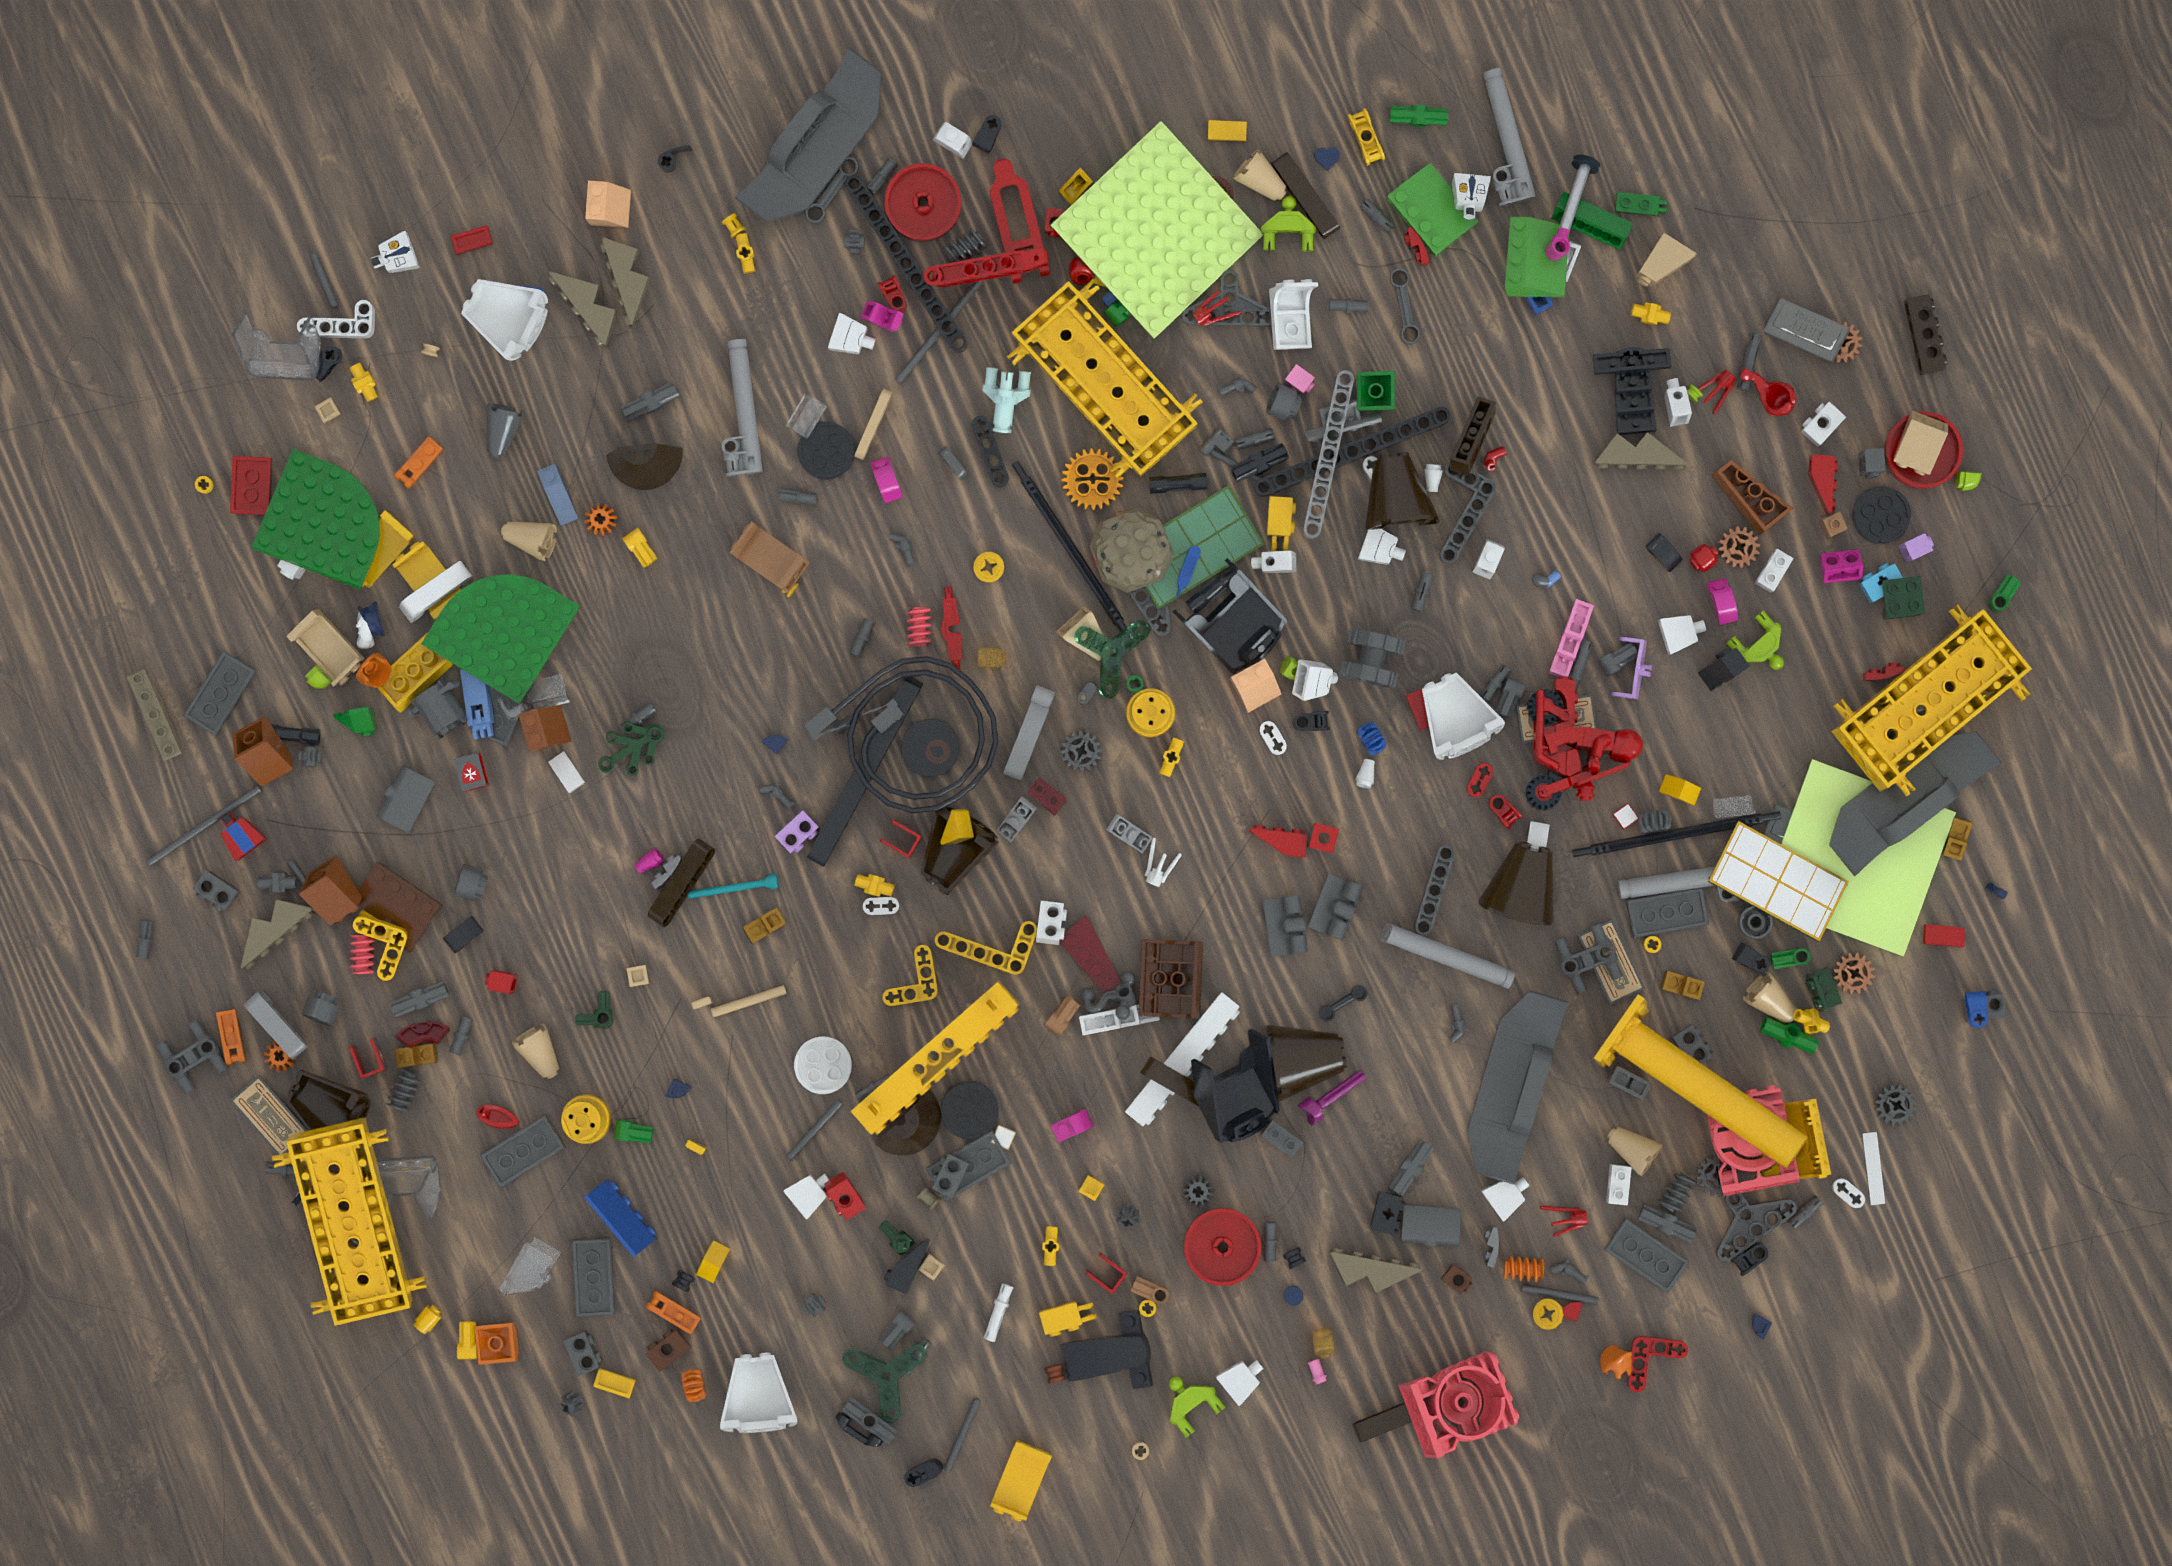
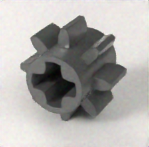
M850 229V234H845V248H850V253H859V249H864L865 235L860 234L859 230Z
M303 747V752L298 751V761H302V766L316 767L317 762L321 763L322 753H317L318 748Z
M1131 1204L1123 1205L1121 1209H1117L1116 1222H1120V1225L1124 1228L1133 1227L1134 1223H1139V1210H1136L1135 1206Z
M814 1293L803 1301L805 1306L802 1309L807 1316L812 1314L815 1317L825 1310L823 1304L826 1301L822 1295L817 1297Z
M572 1391L561 1397L563 1402L560 1403V1408L564 1414H570L572 1417L583 1411L581 1407L584 1405V1400L580 1394H574Z

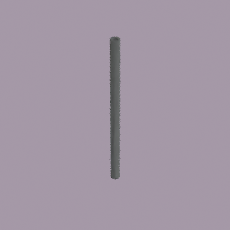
M984 281L974 282L952 308L949 314L953 319ZM946 323L943 326V330H945L950 323ZM938 327L895 378L897 382L901 384L940 337L942 333Z
M259 785L147 859L146 861L149 866H152L262 792Z

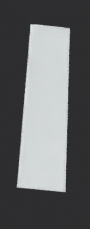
M1877 1132L1863 1133L1871 1205L1885 1204Z

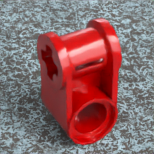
M895 274L892 275V278L882 283H877L890 308L901 313L904 312L907 308V302ZM896 299H901L903 304L897 308L893 306V302Z
M1496 794L1488 799L1489 808L1508 830L1511 829V825L1518 819L1523 818L1520 812L1504 796ZM1495 798L1502 800V806L1498 809L1493 806Z

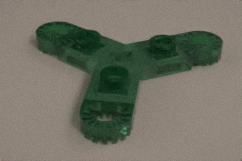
M1137 620L1111 640L1087 626H1081L1076 630L1074 635L1075 641L1101 657L1099 692L1103 697L1111 699L1119 693L1121 657L1148 637L1149 631H1151L1148 623ZM1142 625L1143 632L1140 635H1138L1137 630ZM1087 632V638L1081 640L1083 633ZM1112 684V690L1107 693V686Z
M913 1345L888 1363H885L867 1353L852 1348L843 1354L842 1360L846 1367L877 1382L881 1416L884 1421L894 1423L901 1416L898 1379L920 1365L926 1359L927 1351L922 1345ZM912 1351H920L921 1359H914ZM849 1354L856 1355V1363H852L849 1361ZM884 1371H885L886 1373H888V1372L891 1373V1375L889 1376V1378H884V1377H883V1375L885 1374ZM888 1408L895 1410V1417L888 1416L886 1412Z

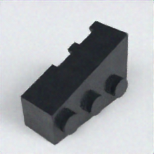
M1729 647L1715 655L1717 659L1699 671L1698 674L1709 690L1712 691L1721 686L1722 683H1726L1739 675L1750 665L1737 647L1734 649Z

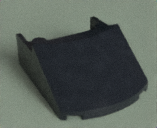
M1226 558L1224 561L1235 571L1228 579V587L1232 592L1206 618L1196 613L1186 620L1176 610L1173 613L1232 674H1236V671L1243 668L1247 669L1258 663L1272 650L1282 635L1280 632L1284 623L1287 624L1288 620L1247 576Z
M1253 1029L1248 1030L1250 1046L1240 1053L1239 1064L1214 1077L1211 1067L1196 1059L1191 1060L1194 1088L1191 1089L1192 1094L1215 1140L1221 1143L1223 1141L1238 1142L1256 1134L1270 1123L1268 1119L1274 1112L1277 1114L1280 1111L1270 1039Z

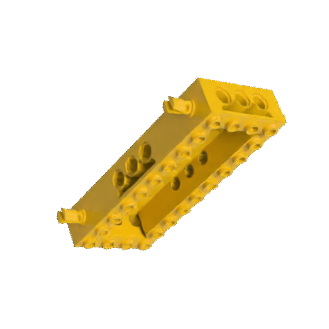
M1090 280L1079 291L1068 281L1012 332V337L1018 342L1019 346L1006 357L1010 360L1016 356L1012 361V364L1015 366L1026 354L1030 355L1121 456L1122 460L1109 470L1113 473L1120 469L1115 478L1118 479L1129 468L1133 469L1141 478L1197 427L1198 423L1190 413L1202 404L1203 401L1199 399L1192 404L1197 397V394L1194 393L1183 405L1180 404L1088 303L1087 299L1100 289L1097 285L1089 290L1094 284V281ZM1064 330L1072 334L1071 339L1068 341H1064L1060 337L1061 332ZM1089 359L1097 361L1095 369H1089L1086 366V362ZM1116 387L1123 390V395L1119 398L1112 395V390ZM1140 416L1148 417V425L1140 426L1138 418Z
M1959 604L1955 605L1954 609L1948 611L1959 624L1953 632L1857 711L1853 712L1844 699L1838 701L1839 704L1837 703L1833 706L1844 720L1831 732L1879 791L1885 790L1896 783L1907 797L1911 794L1910 791H1915L1916 788L1905 775L1915 765L2007 689L2011 688L2020 701L2026 699L2025 696L2027 697L2031 694L2020 680L2032 668L1984 609L1968 617ZM1975 658L1981 659L1983 663L1981 668L1974 666ZM1946 682L1953 684L1954 689L1952 692H1948L1945 689ZM1918 705L1923 706L1925 709L1923 716L1916 713ZM1889 729L1896 732L1894 740L1889 739L1887 736Z
M998 981L851 1110V1113L871 1135L874 1132L878 1135L888 1125L886 1121L890 1119L892 1122L903 1112L901 1110L903 1106L907 1109L917 1100L916 1095L918 1093L922 1096L932 1086L930 1083L933 1080L937 1083L945 1076V1069L949 1068L951 1070L961 1061L959 1059L961 1055L966 1057L975 1049L974 1044L976 1042L981 1044L989 1037L990 1034L988 1032L991 1029L996 1031L1004 1023L1003 1018L1006 1016L1008 1018L1012 1017L1019 1010L1017 1008L1019 1005L1018 1001ZM946 1038L953 1040V1047L945 1045L944 1041ZM931 1051H936L939 1054L938 1060H933L930 1057ZM916 1064H921L924 1067V1073L916 1071Z
M365 1117L292 1134L286 1141L289 1152L272 1156V1161L281 1160L274 1164L275 1168L287 1164L293 1165L327 1299L311 1302V1308L318 1307L312 1313L315 1315L330 1311L335 1326L408 1309L413 1301L411 1291L427 1288V1283H420L425 1281V1276L407 1279L372 1145L389 1141V1136H382L387 1133V1129L370 1133ZM336 1164L339 1166L340 1171L333 1174L330 1172L329 1166ZM341 1201L348 1202L349 1209L341 1210L339 1203ZM356 1238L359 1241V1245L351 1247L348 1240ZM366 1275L369 1279L368 1283L361 1284L358 1281V1276Z

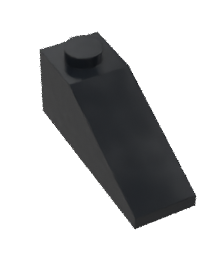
M925 1239L894 1265L892 1270L888 1269L884 1278L887 1281L886 1286L907 1294L930 1242L929 1239Z

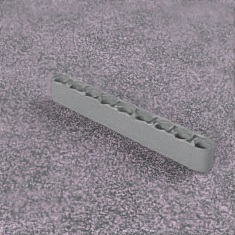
M1347 370L1341 371L1335 381L1303 527L1304 536L1308 539L1317 538L1322 528L1354 382L1353 374ZM1343 375L1348 376L1350 383L1347 385L1342 384L1340 377ZM1343 394L1346 397V401L1338 403L1335 399L1336 395ZM1339 413L1342 416V420L1334 422L1331 415ZM1334 431L1337 433L1338 439L1331 441L1328 439L1327 434ZM1330 450L1333 452L1334 457L1327 460L1324 458L1323 452ZM1327 469L1330 476L1328 478H1321L1319 471ZM1323 488L1326 492L1325 496H1316L1315 489ZM1318 506L1321 509V514L1314 516L1311 513L1312 507ZM1309 525L1316 526L1317 533L1314 535L1309 534L1307 527Z

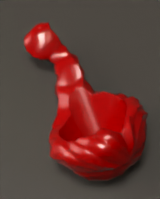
M1747 368L1741 371L1740 377L1743 381L1753 380L1755 383V388L1760 395L1759 399L1769 415L1784 416L1793 410L1796 403L1793 387L1783 382H1767L1759 373H1754Z

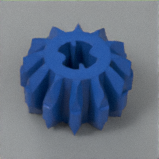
M1373 722L1365 723L1357 730L1361 743L1370 755L1378 754L1386 748L1387 743Z

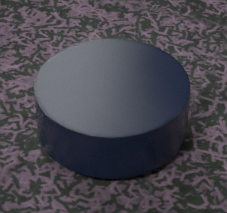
M1290 1286L1284 1292V1299L1289 1305L1296 1306L1302 1302L1303 1292L1297 1286Z

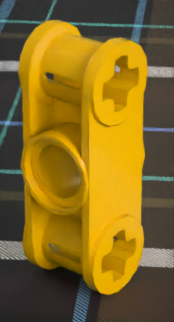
M1366 108L1354 115L1348 114L1350 126L1355 133L1366 166H1369L1371 162L1376 160H1384V152L1377 140ZM1368 133L1371 136V140L1364 141L1361 135Z

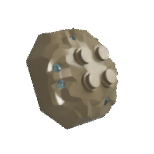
M1134 508L1101 520L1089 545L1102 582L1126 593L1163 580L1174 557V552L1162 520L1139 508Z

